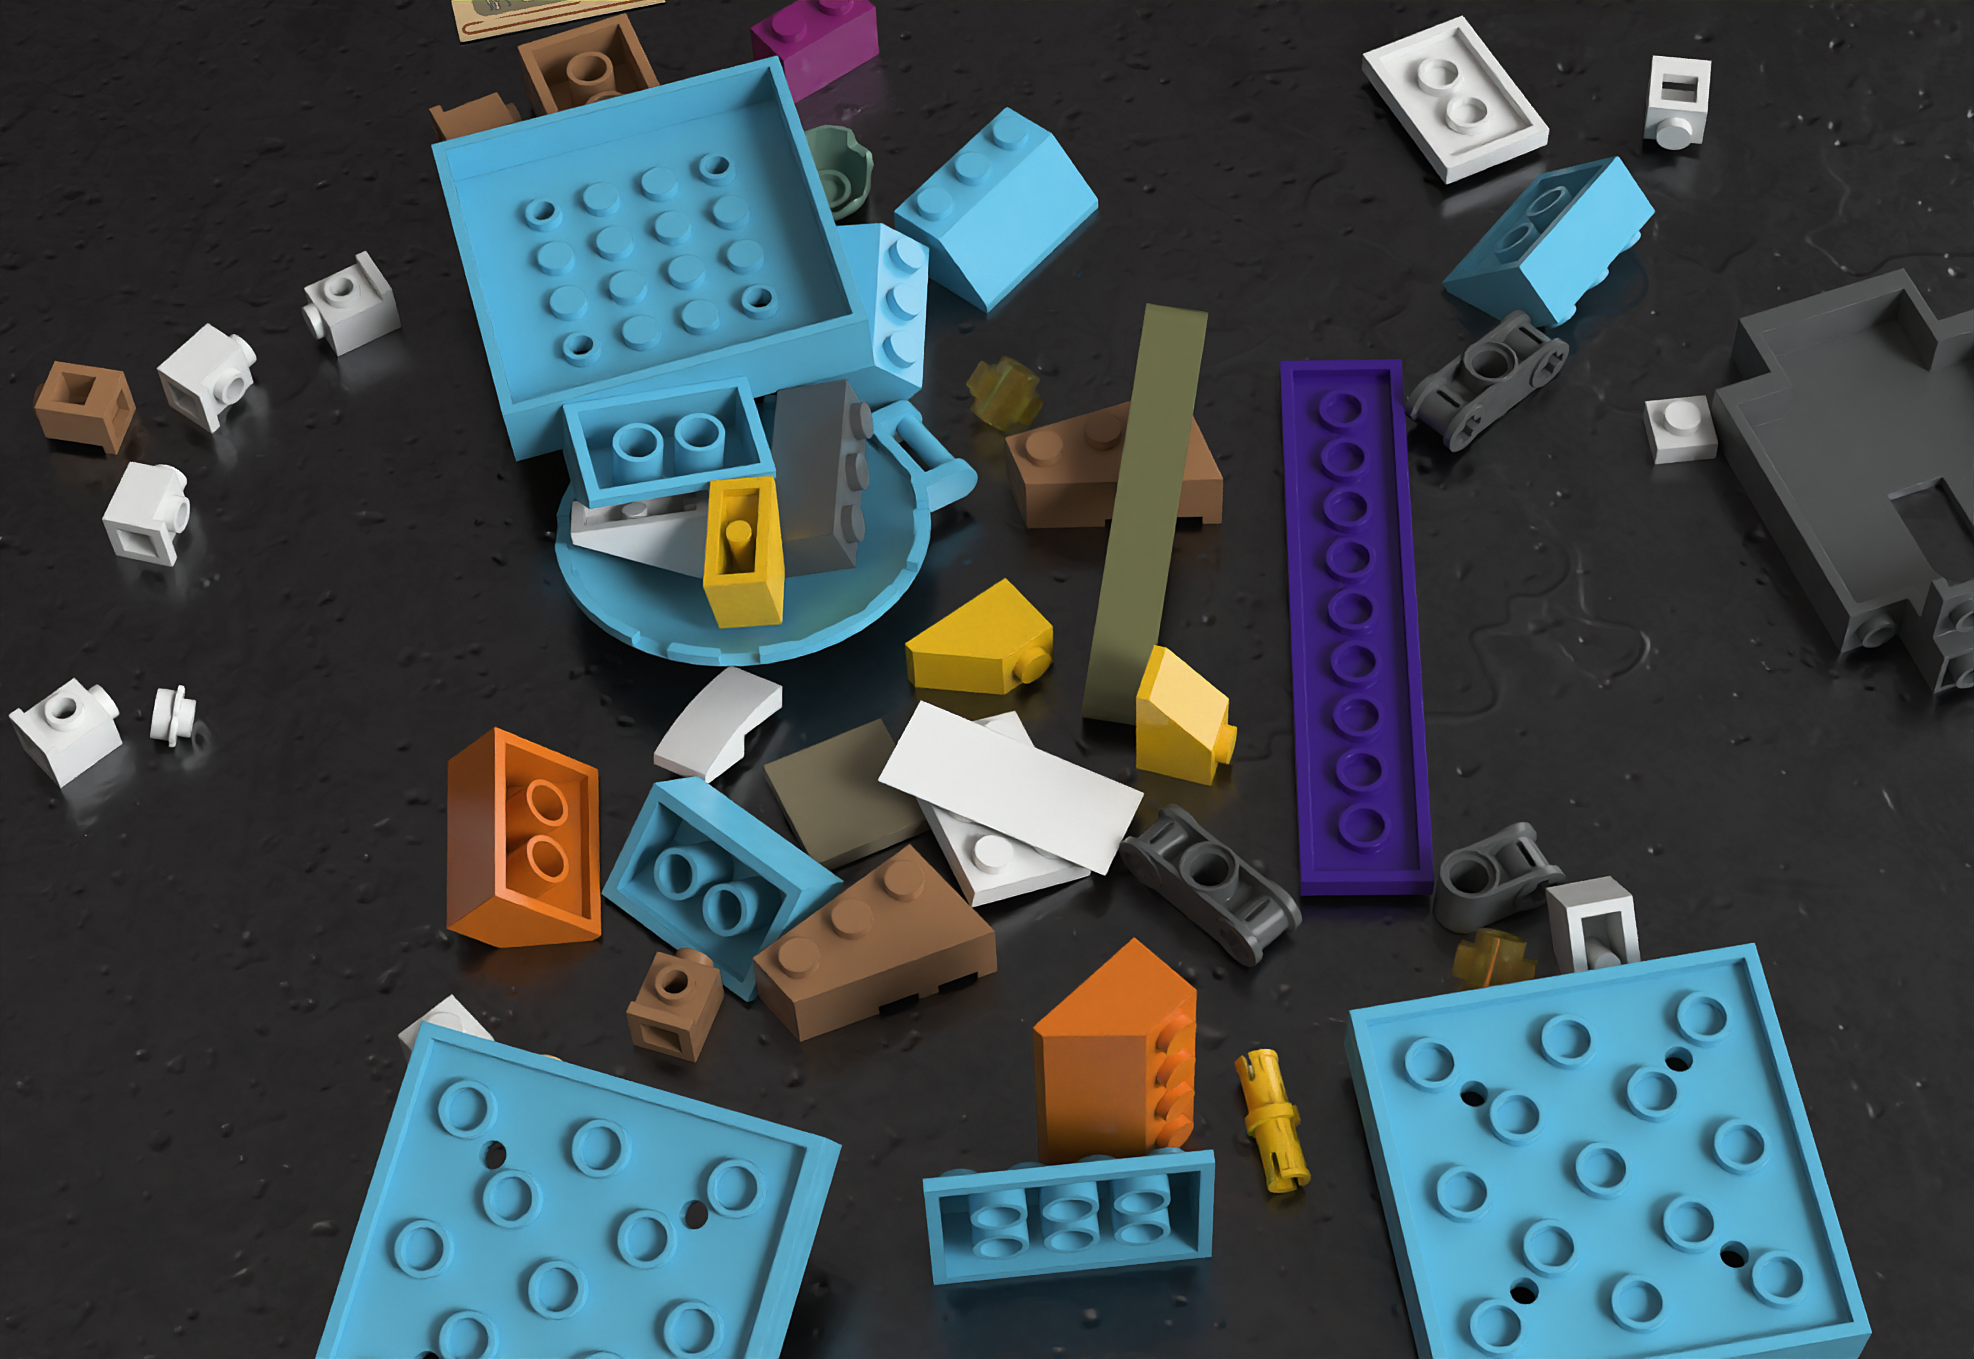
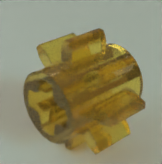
M1002 356L997 365L993 364L992 367L981 361L966 383L971 389L969 393L975 396L970 409L988 424L1005 432L1009 430L1013 423L1017 424L1018 421L1029 426L1044 404L1038 398L1040 394L1034 391L1040 382V378L1030 369L1007 356Z
M1478 928L1474 943L1461 940V943L1458 944L1451 976L1465 979L1462 991L1534 980L1538 960L1524 957L1527 945L1526 939L1500 930Z

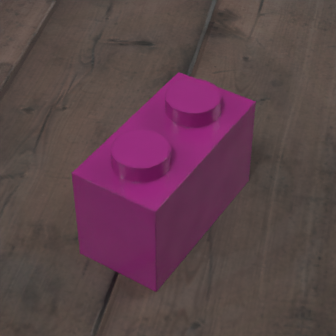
M797 0L750 28L754 61L778 55L794 104L879 54L876 9L869 0Z

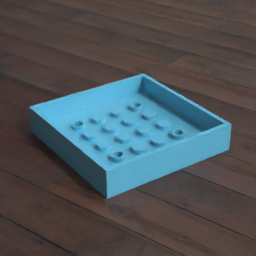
M778 55L431 145L502 415L516 461L563 449V404L739 376H747L753 398L775 393L777 390L794 388L875 366L868 319ZM544 217H550V218L545 219V220H540V219H542V218H544ZM759 304H768L764 307H755ZM581 351H589L586 354L577 355Z
M1755 943L1349 1010L1344 1046L1419 1359H1858L1872 1331ZM1671 1057L1680 1058L1687 1064L1689 1069L1683 1072L1673 1071L1667 1066L1665 1060ZM1466 1092H1476L1483 1097L1485 1103L1477 1107L1469 1106L1463 1102L1461 1095ZM1725 1251L1736 1252L1742 1257L1744 1266L1739 1268L1729 1267L1722 1261L1720 1254ZM1517 1287L1527 1288L1534 1294L1536 1300L1530 1304H1520L1512 1298L1510 1291Z
M422 1021L315 1359H424L432 1352L439 1359H779L842 1145L815 1134ZM502 1143L506 1149V1160L499 1168L492 1169L487 1163V1153L493 1145ZM702 1202L707 1207L708 1219L701 1228L692 1229L687 1223L688 1209L693 1204Z

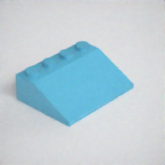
M1167 1147L1156 1149L1141 1157L1115 1159L1109 1155L1098 1154L1084 1157L1077 1163L1046 1166L1043 1163L1031 1161L1015 1164L1008 1170L977 1173L971 1169H953L942 1173L939 1177L924 1178L923 1189L933 1284L941 1285L1212 1257L1215 1179L1214 1151L1184 1152L1179 1148Z

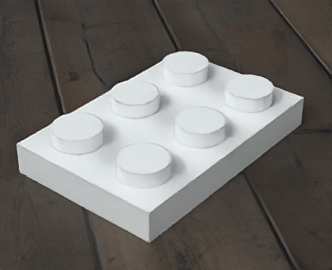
M1463 15L1363 54L1362 71L1446 185L1547 145L1549 128Z
M1016 711L972 721L1034 747ZM916 797L971 907L1090 876V869Z

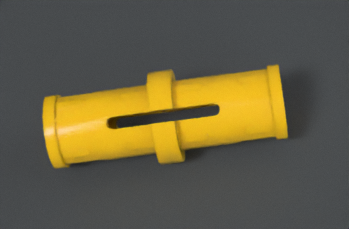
M1259 1049L1248 1052L1252 1065H1248L1247 1058L1244 1056H1240L1234 1064L1240 1078L1249 1112L1244 1120L1247 1134L1249 1136L1253 1135V1138H1256L1267 1178L1266 1185L1268 1190L1274 1193L1297 1190L1294 1177H1297L1298 1183L1301 1186H1305L1311 1181V1174L1307 1169L1296 1130L1301 1121L1296 1105L1292 1106V1103L1288 1101L1277 1053L1271 1049Z

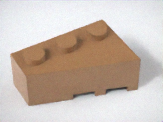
M1131 401L1005 437L1007 483L1027 529L1105 527V519H1112ZM1193 416L1177 517H1202V524L1222 523L1223 477Z
M910 844L752 958L759 998L800 1042L879 1014L880 1006L917 994L918 998L921 999L938 993L939 985L969 974L976 973L977 977L980 978L997 972L995 931Z

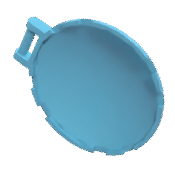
M768 394L764 395L763 403L755 404L771 452L777 395ZM899 400L872 412L873 435L870 439H866L865 445L869 485L866 490H862L860 505L865 522V536L862 542H857L856 566L851 569L785 578L781 625L719 629L703 588V579L574 545L571 537L572 501L577 500L571 482L562 497L557 512L556 558L564 584L578 607L600 628L627 645L665 659L696 665L750 666L794 659L839 643L863 630L889 610L910 587L924 561L930 540V513L967 496L976 486L978 475L964 459H955L922 424L921 413L909 401ZM905 441L931 470L924 472L898 443Z

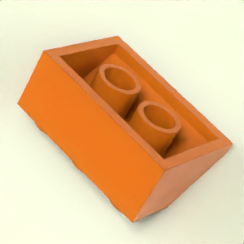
M497 727L492 728L448 760L446 929L498 948L594 941L601 936L599 787L597 768Z

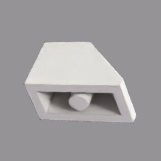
M1611 876L1545 888L1553 949L1561 975L1641 962L1633 896Z

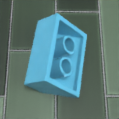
M1006 107L894 211V223L896 231L929 247V278L985 313H988L1098 208V199L1053 134Z
M1619 156L1539 174L1446 277L1442 284L1449 293L1500 321L1511 312L1521 309L1531 317L1532 326H1545L1547 329L1555 328L1573 316L1576 311L1574 304L1587 290L1595 287L1606 278L1609 273L1607 267L1614 258L1639 240L1641 236L1639 230L1655 213V210Z
M882 223L836 226L868 319L875 366L802 386L847 379L860 402H866L872 413L899 400H908L922 389L929 247Z
M747 376L562 405L563 454L575 498L588 509L709 490L710 480L773 476L776 479V468Z
M694 776L653 784L601 894L676 950L691 948L707 955L713 961L714 968L720 969L722 984L743 1000L749 1002L755 1000L758 996L752 958L836 898L844 881L700 777Z

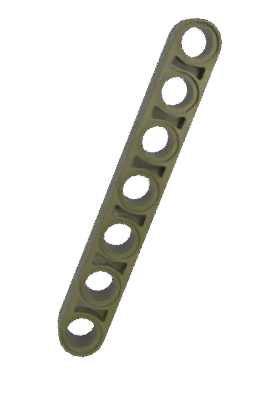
M1146 304L1081 712L1082 718L1136 726V696L1153 646L1158 643L1209 312Z

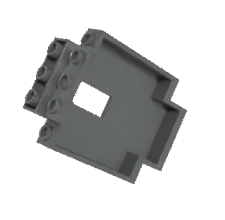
M1901 268L1739 318L1731 358L1743 376L1744 381L1715 389L1710 414L1718 446L1839 652L1842 653L1861 646L1867 648L1877 647L1890 640L1894 635H1898L1933 694L1955 686L1958 688L1974 686V579L1966 582H1957L1946 579L1935 572L1890 501L1941 484L1974 537V309L1937 320L1905 269Z

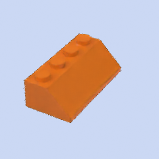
M1135 937L1032 1027L1039 1160L1046 1166L1077 1163L1084 1157L1098 1154L1121 1159L1146 1156L1151 1151L1160 1148H1180L1194 1128L1197 990Z

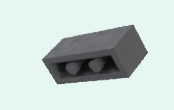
M847 379L777 390L771 455L776 468V479L774 480L776 484L785 578L851 569L856 566L857 542H862L865 536V522L860 505L862 490H866L869 485L865 445L866 439H870L873 435V418L868 404L860 402Z

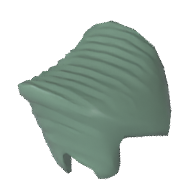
M823 125L804 131L834 221L841 220L857 211L869 194L871 173L874 166L872 153L856 141L855 134L851 129L844 126Z

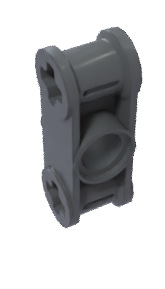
M1521 309L1515 310L1508 314L1496 328L1479 341L1471 344L1467 350L1441 370L1423 379L1411 393L1405 406V415L1415 423L1425 422L1442 435L1443 445L1452 452L1460 451L1478 433L1496 419L1505 415L1519 401L1536 388L1544 386L1554 378L1567 359L1569 345L1560 338L1551 340L1531 325V317Z
M1171 802L1165 804L1158 811L1159 819L1137 838L1129 836L1119 843L1118 849L1124 864L1141 883L1161 894L1183 912L1189 920L1196 923L1217 940L1242 965L1248 967L1255 966L1262 960V950L1283 931H1295L1302 923V915L1297 904L1281 886L1263 877L1237 856L1231 848L1222 844L1201 827L1185 809ZM1205 882L1219 883L1218 885L1214 886L1200 885Z

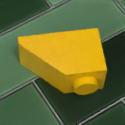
M773 476L710 480L703 588L719 629L781 625L785 566L775 480Z
M1004 578L905 643L908 680L917 688L1005 695L1021 683H1031L1045 673L1049 665L1054 662L1053 626Z
M1157 645L1153 646L1136 696V768L1211 786L1218 762L1229 764L1235 747L1237 727L1228 725L1229 699L1168 648Z

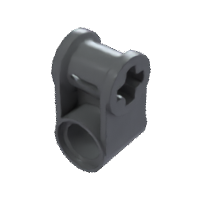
M1519 822L1509 825L1491 837L1465 848L1454 850L1444 858L1440 866L1433 900V912L1443 927L1456 933L1467 934L1476 932L1517 912L1537 908L1547 902L1545 888L1565 884L1566 875L1557 865H1550L1535 843L1537 832L1531 824ZM1458 888H1465V889H1469V890H1471V891H1473V892H1475V893H1473V894L1463 893V892H1461V891H1459V890H1457V889H1458Z

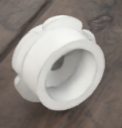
M179 685L178 691L158 688L150 738L169 741V747L176 746L177 736L190 738L196 700L184 698V686Z

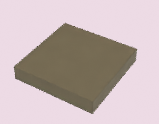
M881 718L763 765L765 779L802 851L829 871L931 830L915 796L878 781L896 747Z

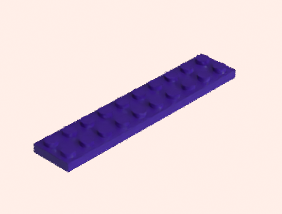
M1402 359L1280 361L1279 381L1300 896L1433 895L1434 865Z

